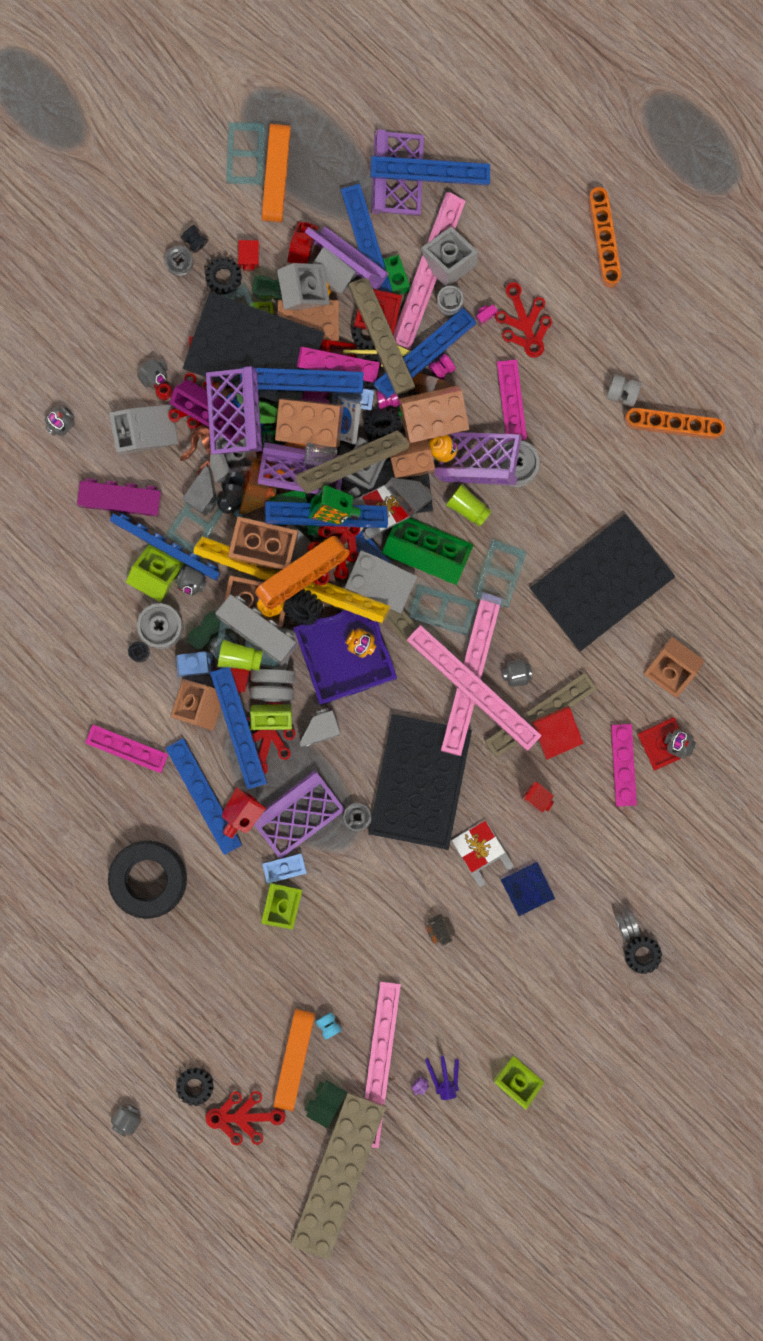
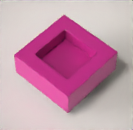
M494 304L490 307L485 305L477 311V322L481 326L497 314L498 310Z

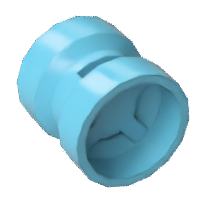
M333 1012L315 1021L317 1027L321 1028L322 1036L325 1040L342 1031L340 1024L335 1022Z

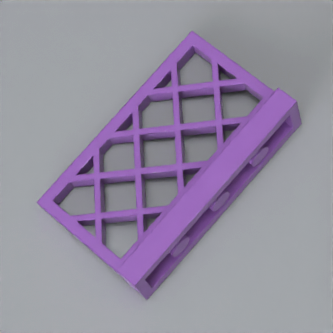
M378 129L374 134L373 156H393L394 158H399L396 152L401 147H404L410 154L408 159H423L424 135L393 133ZM388 138H396L401 145L393 151L388 145ZM409 140H419L418 149L414 153L406 145ZM372 178L371 214L421 215L422 181H415L417 188L411 192L404 184L407 180H396L399 185L391 190L386 185L387 179ZM400 186L409 194L403 201L394 194ZM390 195L398 203L395 208H385L386 199ZM411 197L416 202V210H409L403 203Z
M308 227L305 231L306 234L315 239V245L321 249L323 247L327 248L356 271V275L359 278L365 277L369 279L374 289L378 290L389 275L387 271L329 228L324 227L319 232Z
M251 366L244 367V369L207 372L211 454L262 451L257 369ZM242 374V383L236 388L230 380L234 375ZM220 376L224 382L217 390L212 386V377ZM227 384L235 389L228 399L220 393ZM238 393L243 396L244 400L239 408L231 402ZM218 395L226 401L219 410L214 407L213 403ZM229 404L237 410L230 419L222 414ZM239 413L245 417V423L240 429L232 423ZM219 415L227 421L221 430L215 427V420ZM230 424L238 430L231 440L223 434ZM240 434L246 437V447H238L233 443ZM220 436L228 441L223 449H216V441Z
M463 432L448 434L451 438H458L460 440V443L457 445L458 450L464 446L468 452L460 459L455 456L454 458L457 462L451 467H446V462H440L439 468H435L434 476L440 481L516 485L517 477L515 476L522 436L519 434ZM471 439H477L479 443L470 450L466 444ZM494 439L497 444L488 451L485 444L489 440ZM509 440H515L514 446L509 451H506L503 445ZM483 447L486 454L477 460L474 453ZM501 447L505 454L496 461L492 454ZM471 456L475 463L470 467H465L462 463ZM490 457L494 463L488 468H483L481 463ZM509 458L511 461L510 468L502 469L500 464Z
M265 442L258 484L305 492L295 481L296 474L307 471L340 455ZM282 469L285 473L279 475L276 471ZM271 474L274 478L270 479L263 476ZM291 477L294 482H288L285 479ZM342 478L330 484L340 491ZM321 488L314 490L310 493L317 494L321 490Z
M314 770L266 806L265 811L254 826L281 859L345 811V809L316 770ZM319 784L325 789L324 798L312 797L313 789ZM300 798L309 799L307 810L296 809L297 801ZM312 800L323 801L322 812L310 811ZM326 801L334 802L339 808L332 814L324 813ZM284 810L293 811L291 823L280 821V814ZM295 812L307 813L305 824L294 823ZM310 814L321 815L320 823L317 826L308 825ZM267 823H275V835L266 834L262 827ZM279 824L290 825L289 837L278 835ZM293 826L305 827L304 835L301 838L292 837ZM277 838L288 840V847L281 853L276 847Z

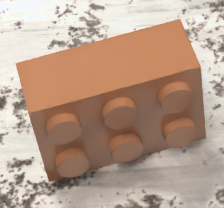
M278 300V316L324 332L323 340L339 341V300H329V305L302 310H284L283 300Z
M458 385L399 399L405 434L410 443L469 430L463 393Z
M286 398L279 399L275 440L338 447L340 445L344 405Z
M237 517L228 557L232 560L281 571L292 563L299 533L297 530Z
M230 576L225 601L230 594L235 598L239 596L246 601L247 607L251 610L256 608L259 611L257 608L258 596L255 594V591L264 582ZM282 610L278 615L272 617L263 615L262 618L266 621L272 620L279 628L283 629L286 613Z

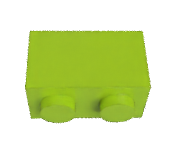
M149 544L132 566L126 583L153 599L162 602L174 584L184 563Z

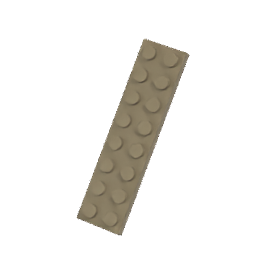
M351 1092L347 1093L290 1246L326 1260L330 1259L386 1110L385 1105Z

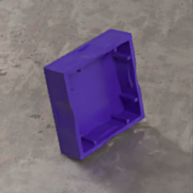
M343 610L337 615L317 619L313 625L308 624L306 626L303 624L294 627L320 706L397 680L377 621H372L369 618ZM362 628L375 636L374 643L377 646L372 655L367 654L366 657L360 658L347 650L345 641L352 629Z

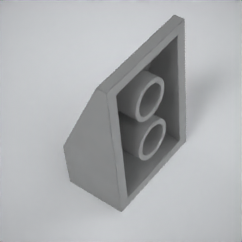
M361 550L345 589L389 605L390 610L401 614L417 576Z

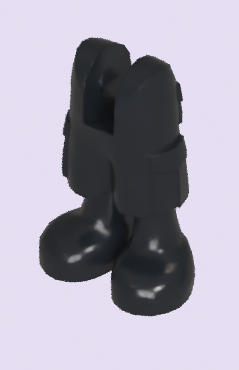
M232 472L227 481H223L221 484L225 496L218 500L217 506L222 513L231 514L241 507V498L244 494V483L246 481L244 474L241 472Z

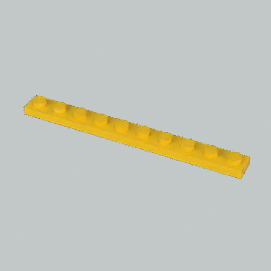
M203 536L194 547V554L256 576L259 579L268 580L280 572L279 570L229 559L230 546ZM312 582L303 588L306 593L310 591L312 596L315 594L317 596L316 599L369 618L372 621L383 623L390 610L389 605L330 583L316 585Z

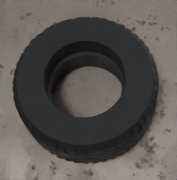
M149 840L132 843L123 848L110 865L108 873L110 895L118 907L131 916L143 919L160 917L173 910L184 896L187 886L185 865L177 852L166 844ZM143 860H152L159 863L167 876L165 889L160 895L152 899L138 897L129 886L128 878L131 869L135 864Z

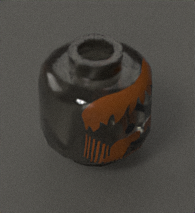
M439 914L429 919L426 925V931L432 943H440L441 946H444L453 941L451 937L455 935L456 931L448 916Z

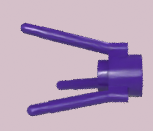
M441 1056L444 1082H441L439 1085L429 1059H425L436 1088V1094H440L441 1100L456 1098V1091H459V1060L455 1059L454 1080L452 1083V1081L448 1080L445 1057Z

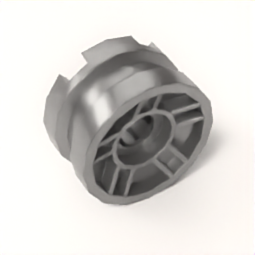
M174 246L165 255V265L171 274L184 276L192 270L193 257L187 248ZM177 258H182L183 262L178 266L175 261Z
M361 803L349 805L343 815L345 825L353 831L366 829L371 823L372 818L369 808ZM354 814H361V820L355 821Z
M631 909L625 910L623 914H615V919L624 941L629 940L631 936H640V931Z

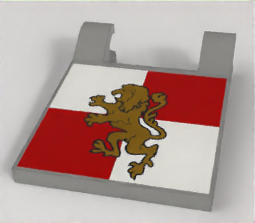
M385 485L353 499L352 505L387 506V528H367L363 533L366 540L410 518L385 488Z
M486 819L451 840L479 887L486 884L479 871L496 860L500 859L507 870L513 868L512 861Z

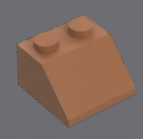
M428 439L413 443L409 442V449L390 457L394 478L407 479L435 472Z
M671 637L645 671L644 675L677 698L698 673L705 660Z
M183 679L170 717L213 731L221 708L215 688Z

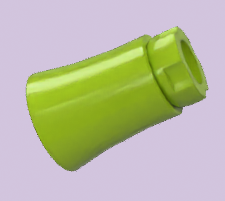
M463 483L445 504V506L458 512L479 527L492 512Z
M223 639L218 667L259 671L263 651Z

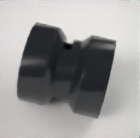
M196 225L189 227L180 237L184 243H189V248L193 253L201 250L209 241L205 235L199 234V228Z
M137 641L129 646L128 655L135 662L142 663L149 658L150 650L146 644Z

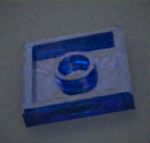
M538 862L501 879L518 916L555 899Z

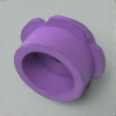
M420 1076L412 1084L411 1089L414 1091V1095L418 1093L423 1095L429 1088L428 1079Z

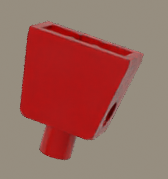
M236 787L222 813V817L228 822L222 833L232 839L238 830L248 833L263 814L266 807L255 797Z

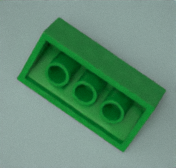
M408 518L393 526L382 554L457 585L474 544L413 518Z

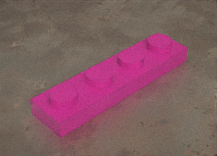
M300 347L297 367L308 370L364 372L363 381L375 383L379 362Z
M517 359L497 362L505 434H519L522 436L521 441L527 440Z
M632 724L611 725L616 807L637 805Z
M92 725L85 742L88 745L158 773H162L169 754L96 725Z

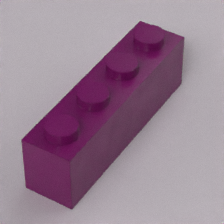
M188 379L175 386L169 404L209 427L207 390ZM216 397L213 401L214 407L219 410L225 401ZM229 404L222 414L230 419L237 410ZM239 413L232 423L240 429L245 423V417ZM219 415L215 420V427L221 430L227 421ZM230 424L223 434L231 440L238 430ZM240 434L234 442L238 443L245 437Z
M86 478L85 481H80L77 506L80 508L159 517L162 492L158 491V487L146 486V489L138 488V485L126 483V486H117L118 482L106 481L105 484L97 483L98 480Z

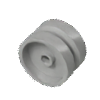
M514 441L503 445L506 451H509L514 446ZM525 441L520 443L517 459L520 466H516L515 476L517 477L516 485H506L508 487L520 488L528 485L533 481L539 470L540 459L538 453L531 444ZM501 448L495 457L496 461L505 454ZM510 459L504 460L500 467L502 469H509Z
M162 603L146 607L139 615L137 621V631L142 641L158 650L169 649L176 645L181 639L184 630L183 621L179 613L171 606ZM160 623L163 624L164 629L162 631L157 629V626Z
M251 670V681L263 683V686L251 687L250 699L266 702L294 701L295 690L290 687H282V684H293L295 682V671Z

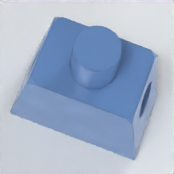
M210 652L175 656L177 677L205 675L215 671L213 654Z

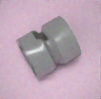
M446 286L438 293L437 308L442 315L453 317L463 307V294L455 286Z
M614 374L606 399L615 402L621 400L622 404L633 408L641 382L632 379L626 381L625 377Z

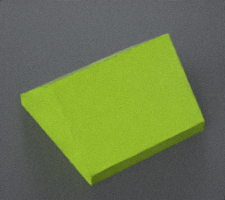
M270 883L261 924L293 930L302 890Z
M515 1056L508 1061L493 1079L497 1086L525 1110L545 1083Z

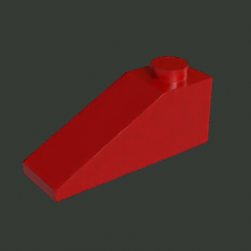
M533 782L522 797V800L543 813L544 810L548 812L554 804L552 800L554 795L538 782Z

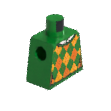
M324 485L311 499L308 518L340 525L348 517L358 520L361 508L352 506V495Z

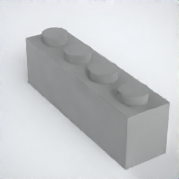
M230 594L215 613L217 619L281 666L297 647L294 636L288 632L283 633L278 630L279 626L272 620L266 621L262 618L263 614L256 608L251 610L246 606V601L239 596L235 598Z

